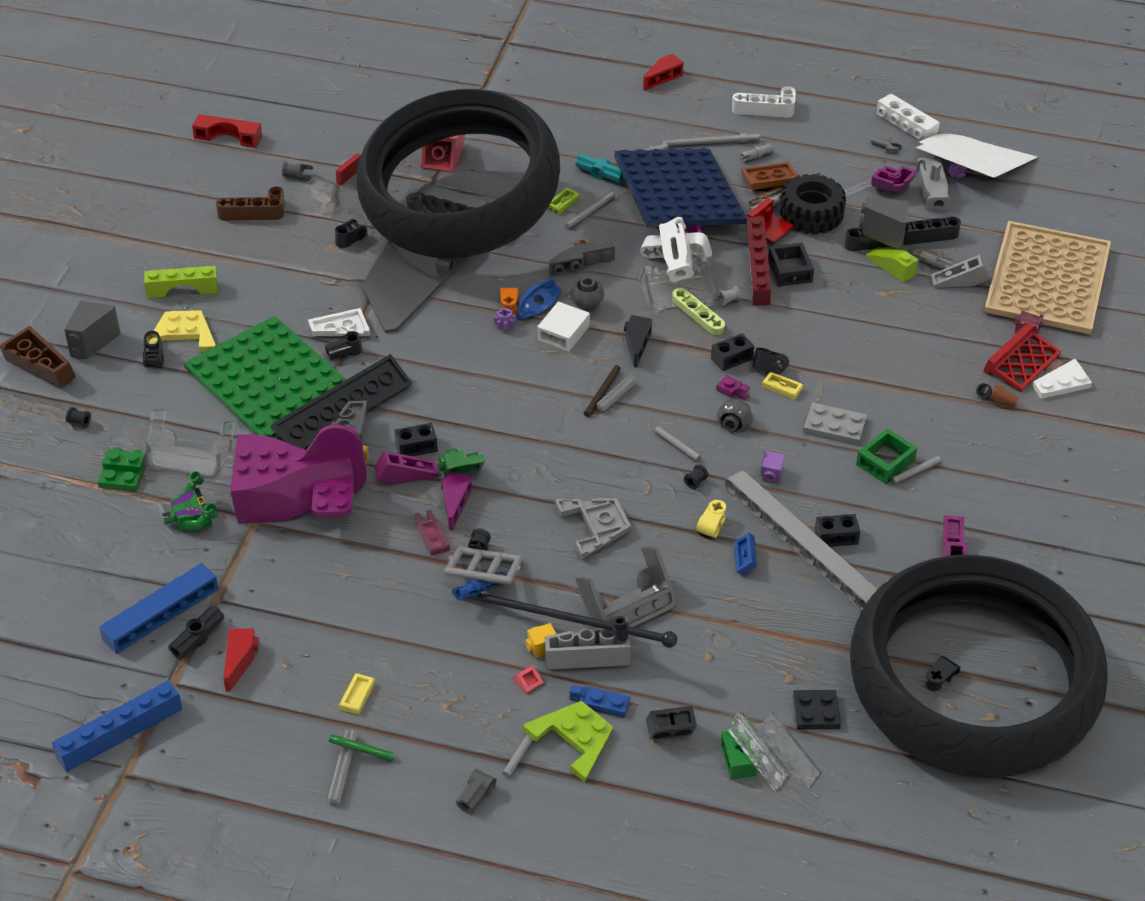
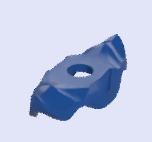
M549 278L543 282L536 283L525 292L518 307V320L535 316L548 309L556 301L561 293V289L553 279ZM534 298H541L543 303L537 304L534 301Z

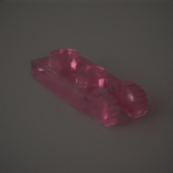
M426 511L428 519L426 521H423L420 513L414 514L416 524L430 555L433 556L450 551V545L432 511Z

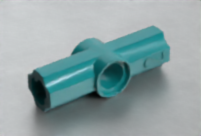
M584 154L578 156L576 167L591 172L594 178L602 179L604 177L620 184L624 181L619 167L611 165L608 159L600 158L597 160Z

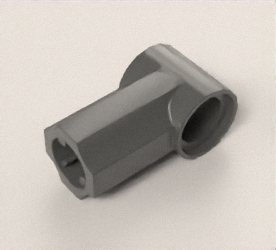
M475 769L468 779L466 788L456 800V805L467 814L473 813L484 796H489L493 792L497 781L496 778Z

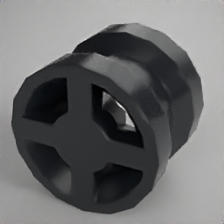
M480 528L473 530L468 547L487 551L488 543L491 539L490 533Z

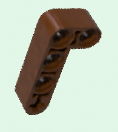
M279 186L271 187L268 191V197L220 198L216 201L218 218L224 221L281 219L284 216L285 210L283 188Z

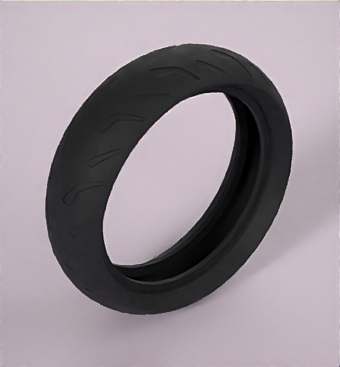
M456 89L438 92L401 107L387 117L372 133L364 146L357 167L356 184L358 198L364 213L375 229L398 247L412 253L433 258L471 257L509 244L526 233L543 216L552 202L558 187L560 154L555 138L545 121L533 109L521 101L499 92L483 89ZM467 134L501 136L518 144L530 157L527 171L511 191L490 203L469 210L452 213L414 211L397 202L387 191L391 175L403 159L430 143L453 136Z
M951 555L930 559L904 569L890 578L888 582L881 585L870 597L860 613L851 639L850 664L855 689L861 704L872 721L883 734L903 751L933 767L956 774L974 777H1007L1025 774L1059 760L1072 751L1092 729L1102 710L1106 697L1108 669L1105 649L1096 627L1083 607L1065 589L1045 575L1019 563L983 555ZM951 604H969L993 608L1026 621L1053 644L1064 662L1069 681V690L1061 702L1052 710L1022 724L987 727L959 722L926 707L905 689L890 664L887 653L888 641L893 633L908 619L934 607Z

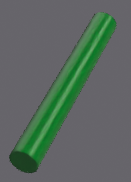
M333 734L330 735L328 741L332 744L392 761L394 755L393 752Z

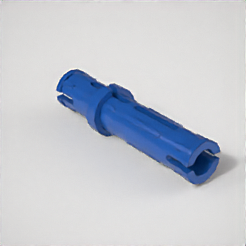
M502 572L497 573V575L506 576L505 573H502ZM471 580L463 586L454 588L453 594L456 599L462 600L469 596L475 597L483 591L504 584Z

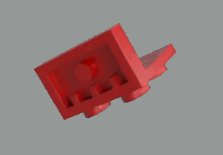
M767 198L750 211L747 217H764L766 241L775 244L793 229V224L773 214L774 200Z

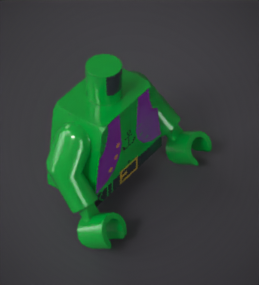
M192 471L189 475V480L192 482L188 483L180 494L170 500L172 511L162 514L165 525L176 522L179 530L182 532L188 530L200 531L204 527L212 526L211 518L214 519L218 516L217 507L212 503L206 505L199 487H195L196 485H202L204 482L203 477L197 471Z

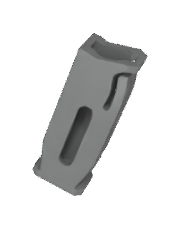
M919 158L916 164V171L919 172L918 183L923 200L926 203V209L928 211L948 210L951 197L948 195V184L941 160Z

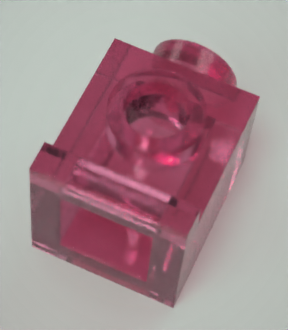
M1022 311L1020 315L1017 314L1014 320V325H1016L1015 333L1020 331L1027 323H1030L1034 326L1032 331L1038 334L1042 327L1044 315L1040 314V316L1025 311Z

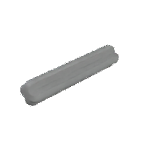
M628 375L597 403L596 408L604 412L636 384V378Z

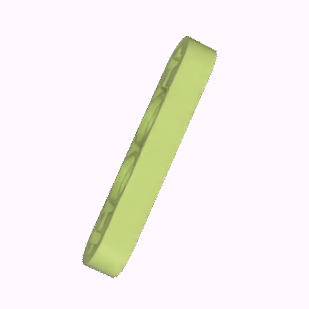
M677 288L673 291L672 302L709 333L721 335L724 332V320L683 288ZM688 305H695L696 308H689ZM700 315H707L709 317L701 318Z

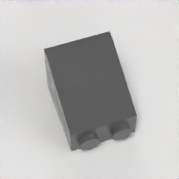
M867 196L866 203H862L861 209L864 217L860 216L859 227H862V234L902 250L909 201Z
M87 301L79 302L64 329L71 357L88 359L119 336L120 328L114 305Z

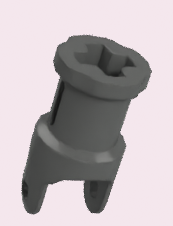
M284 162L282 176H296L299 179L309 180L311 176L302 173L305 169L313 170V166Z

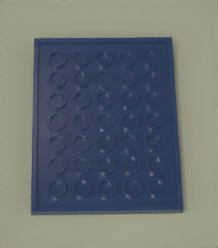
M671 148L668 150L638 149L634 151H615L614 158L646 227H659L660 224H665L676 217H682L686 226L746 224L747 217L710 149L685 148L676 150Z

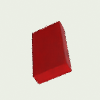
M356 153L336 169L337 184L343 185L357 173L361 155Z

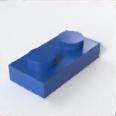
M747 533L734 541L736 571L740 575H744L757 567L755 537L751 533Z

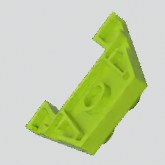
M579 701L525 723L522 731L535 742L550 730L555 731L582 754L570 766V771L585 782L600 752H602L613 731V726L583 701Z

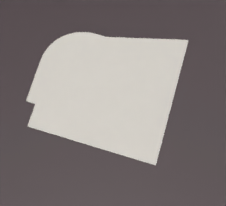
M937 134L919 141L923 145L916 147L993 178L1038 158L1037 156L956 134Z

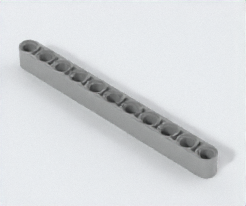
M741 470L725 479V487L730 494L860 611L863 610L870 597L877 591V588L746 472Z

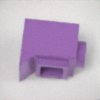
M764 450L761 467L763 481L779 484L784 467L782 464L785 454Z

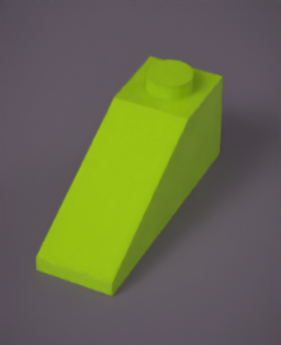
M877 247L866 254L869 260L903 283L916 276L918 259L906 251Z

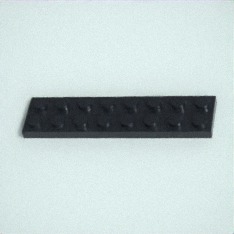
M390 354L275 421L270 427L279 440L307 449L320 429L338 420L339 413L348 401H367L368 412L410 387L412 381Z

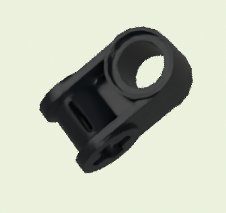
M350 219L335 228L336 246L346 248L363 239L367 234V228L364 225H359L355 219Z
M153 330L148 331L144 335V367H148V365L164 366L163 341L159 333ZM152 338L158 339L155 344H150L149 341Z
M757 347L755 350L752 367L756 369L782 373L789 365V358L785 354Z
M940 656L927 672V688L932 691L940 690L942 683L945 680L951 682V678L955 674H959L961 667L945 656Z

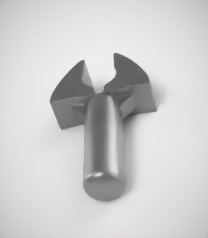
M875 137L871 139L872 144L886 148L887 154H898L899 150H901L902 144L896 139H893L891 142Z

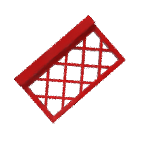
M1027 323L988 359L983 372L988 375L994 373L1016 390L1022 392L1062 351L1033 332L1034 326ZM1032 338L1038 342V345L1030 344L1029 340ZM1020 349H1027L1028 354H1021ZM1032 349L1040 350V354H1033ZM1044 350L1051 351L1053 355H1045ZM1010 358H1017L1018 363H1011ZM1022 359H1030L1031 364H1023ZM1034 359L1042 360L1043 364H1035ZM999 368H1008L1009 373H1004ZM1012 368H1020L1021 373H1013ZM1025 369H1032L1033 374H1026ZM1014 378H1022L1023 384H1019Z

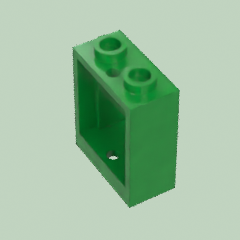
M886 429L858 451L856 465L887 484L891 481V477L900 474L915 461L917 447L891 430ZM884 445L901 454L890 465L874 455Z

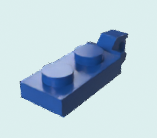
M572 685L570 690V700L583 701L594 711L623 718L630 703V696L593 687L584 686L583 688Z

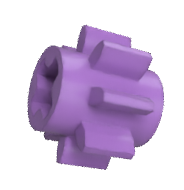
M949 161L951 165L948 166V171L953 178L957 177L958 179L967 175L965 171L969 168Z
M507 308L496 311V316L493 317L497 328L504 331L514 327L516 322V315H512V310Z

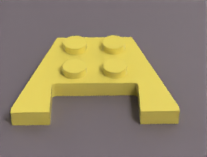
M201 310L165 312L154 331L159 333L162 341L199 339V352H206L216 346ZM152 338L149 343L155 344L158 339Z

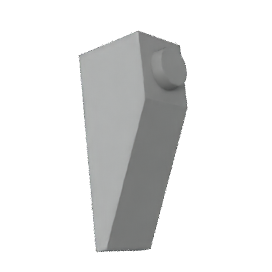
M981 255L931 274L934 288L970 287L990 280L988 269Z

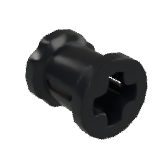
M74 407L68 409L66 414L67 423H76L83 428L89 425L91 421L90 412L78 411Z
M697 464L691 473L684 476V482L689 488L696 489L702 480H706L709 477V473L703 465Z

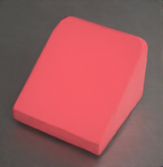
M534 665L512 677L525 693L544 683Z

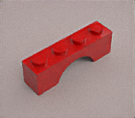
M198 114L192 125L194 139L210 141L218 136L229 135L237 138L241 146L256 148L262 138L261 123Z

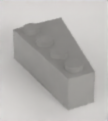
M585 627L577 633L568 631L545 636L546 670L630 665V638L619 641L613 631Z

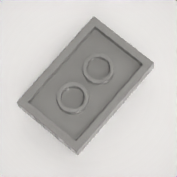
M812 402L803 433L859 445L867 414Z

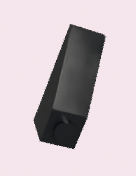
M631 315L629 322H625L624 332H626V341L633 366L637 368L652 333V319Z

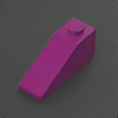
M383 451L374 467L378 481L393 484L439 476L436 462L433 460Z
M449 471L447 478L442 480L441 490H443L449 530L453 531L472 491V476Z

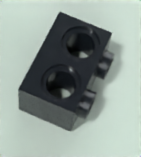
M741 333L713 344L711 359L722 371L753 360L755 346Z
M432 423L395 429V443L399 454L418 456L438 452L437 437Z
M856 514L816 517L815 534L829 547L858 545L860 528Z
M693 706L650 711L646 718L650 740L691 735L697 727Z

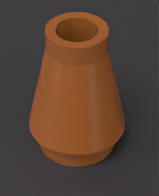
M996 385L990 399L996 403L1015 407L1019 397L1002 385Z

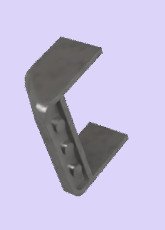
M641 548L647 567L637 574L639 589L607 604L604 597L597 593L592 579L575 578L584 605L593 618L614 623L615 618L625 617L629 626L634 627L674 607L676 597L659 549Z

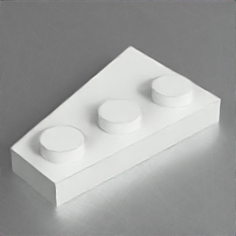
M361 308L308 320L313 336H344L351 331L358 332L360 336H370V330Z
M1074 359L1035 380L1032 387L1040 399L1089 389L1092 382L1077 360Z

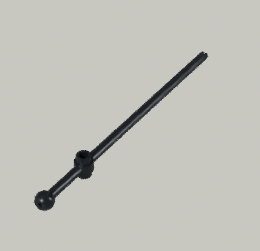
M479 593L475 597H466L613 631L619 641H624L628 639L629 635L662 642L663 646L667 648H672L677 643V635L674 632L667 631L662 634L631 627L625 617H617L613 623L484 593Z

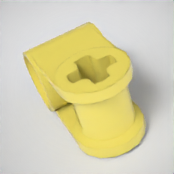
M721 500L711 501L704 514L700 517L696 531L716 538L726 520L724 514L726 504Z

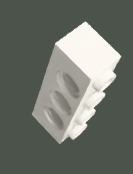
M889 94L878 101L877 115L921 141L938 134L940 122L895 95Z

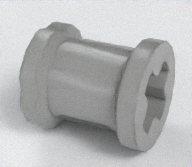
M732 286L731 289L718 291V299L725 306L728 302L739 301L741 293L737 286Z

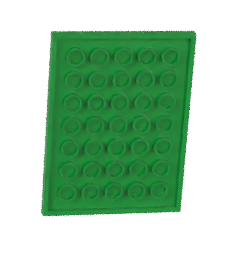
M276 316L184 362L185 369L254 435L271 437L278 440L279 438L270 427L272 423L347 380Z

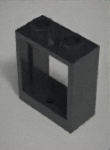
M803 242L769 247L768 262L779 287L813 282L814 267ZM800 258L803 265L782 268L779 260Z

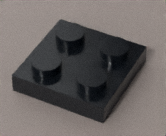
M793 690L797 730L840 729L841 722L836 690Z

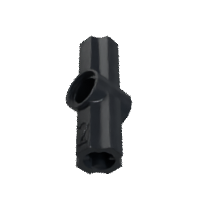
M213 605L198 618L189 620L186 623V629L168 645L169 651H171L173 656L180 659L195 646L204 644L207 640V634L224 619V614L218 607Z

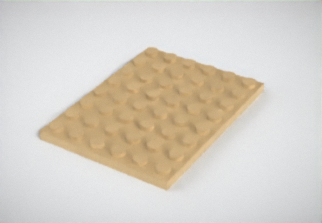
M1008 221L984 312L1091 335L1111 241Z

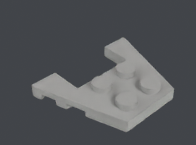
M617 498L592 499V501L572 499V502H562L563 499L555 500V506L561 517L581 513L592 537L575 541V547L581 559L586 558L631 531V525Z

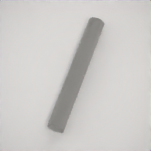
M660 426L656 427L655 433L696 462L701 459V455Z
M939 456L934 457L891 477V482L897 484L942 462Z
M529 735L525 736L502 772L505 777L510 778L531 745L533 739Z

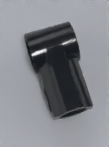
M351 331L344 335V339L326 344L325 350L328 358L331 360L345 354L352 356L360 354L362 352L360 334L356 331Z

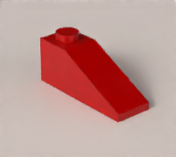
M673 53L660 58L643 76V90L646 91L683 76L684 62Z
M254 628L229 629L223 677L226 692L232 690L254 660L255 650L259 649V637H255Z

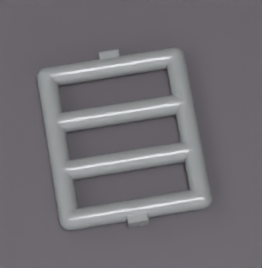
M458 547L453 556H449L448 565L444 572L450 576L510 585L515 576L520 574L523 557ZM462 555L473 556L466 570L455 568ZM482 558L493 560L486 573L475 571ZM501 561L513 563L507 576L495 574Z

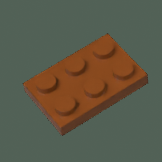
M790 162L741 168V175L751 190H760L767 187L775 188L785 185L789 180L798 176Z

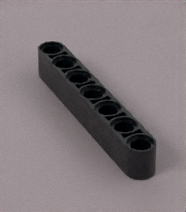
M951 216L906 222L903 245L956 239L959 236L961 220ZM862 227L851 228L846 232L845 248L849 251L891 247L863 235Z

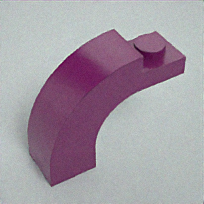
M944 515L941 557L967 555V543H964V517Z

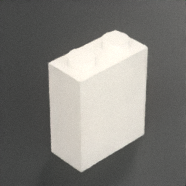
M557 302L537 326V340L570 352L589 328L590 313Z

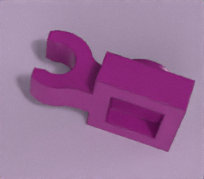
M728 375L716 385V391L731 398L736 395L746 400L750 396V394L746 393L750 389L748 385L742 384L741 381Z

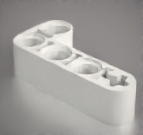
M783 87L781 95L736 93L732 97V112L738 115L789 118L794 115L796 91L792 87Z
M699 232L686 233L689 239L694 266L698 269H706L712 257V250L707 236ZM651 235L645 238L640 249L643 257L649 259L664 258L661 235Z

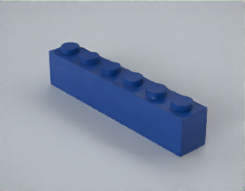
M203 563L191 568L188 572L175 578L167 585L157 589L151 595L141 599L138 603L99 626L102 640L118 654L219 590L216 575Z
M168 680L52 742L57 760L64 770L68 772L183 710L178 691Z

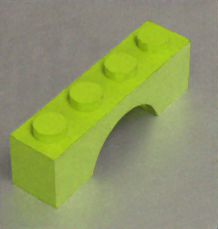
M216 266L144 271L147 299L163 298L171 288L179 285L191 286L201 295L219 293Z

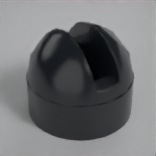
M981 383L978 385L976 393L981 398H988L992 394V387L989 384ZM986 387H988V390H987L985 396L982 395V394L985 392Z

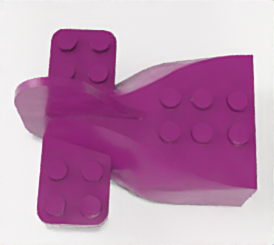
M329 425L319 430L308 449L305 450L297 445L271 437L237 434L230 492L238 524L288 520L312 509L313 515L317 518L345 517L350 515L353 511L354 494L363 488L367 478V467L361 438L353 426Z

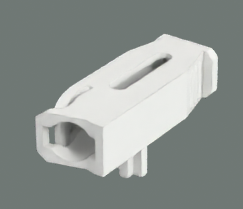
M676 217L665 224L659 225L663 255L668 267L667 274L672 282L694 275L689 239L684 230L686 225L682 217Z

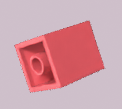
M465 135L445 138L422 147L421 167L453 172L464 148Z

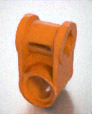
M500 288L502 308L512 310V315L516 316L519 303L518 288Z

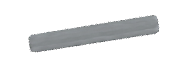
M347 729L344 738L356 741L357 731ZM341 746L328 795V802L330 804L338 805L341 801L354 751L352 749Z

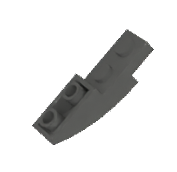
M595 241L571 247L549 261V275L551 277L584 270V265L615 260V245L613 242L596 245Z

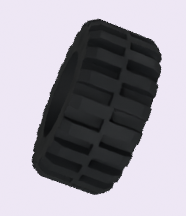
M803 174L801 177L796 176L794 179L789 180L782 188L780 215L783 220L793 224L794 230L798 232L803 231L805 234L827 233L828 230L832 231L839 226L844 218L845 191L838 182L836 183L834 179H829L824 175Z

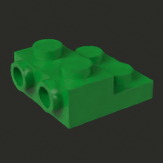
M121 448L107 449L102 462L103 470L98 480V487L137 492L147 466L145 453H142L140 450L128 452Z
M456 448L447 450L437 460L439 472L442 471L443 476H447L449 471L464 473L479 470L485 463L484 454L478 455V452L467 454V457H465L463 450L458 451Z

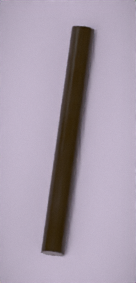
M615 365L586 408L584 416L590 417L597 407V403L603 398L621 370L620 366Z

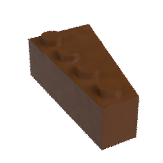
M28 326L0 344V349L6 361L59 387H62L76 377L70 362L31 326Z

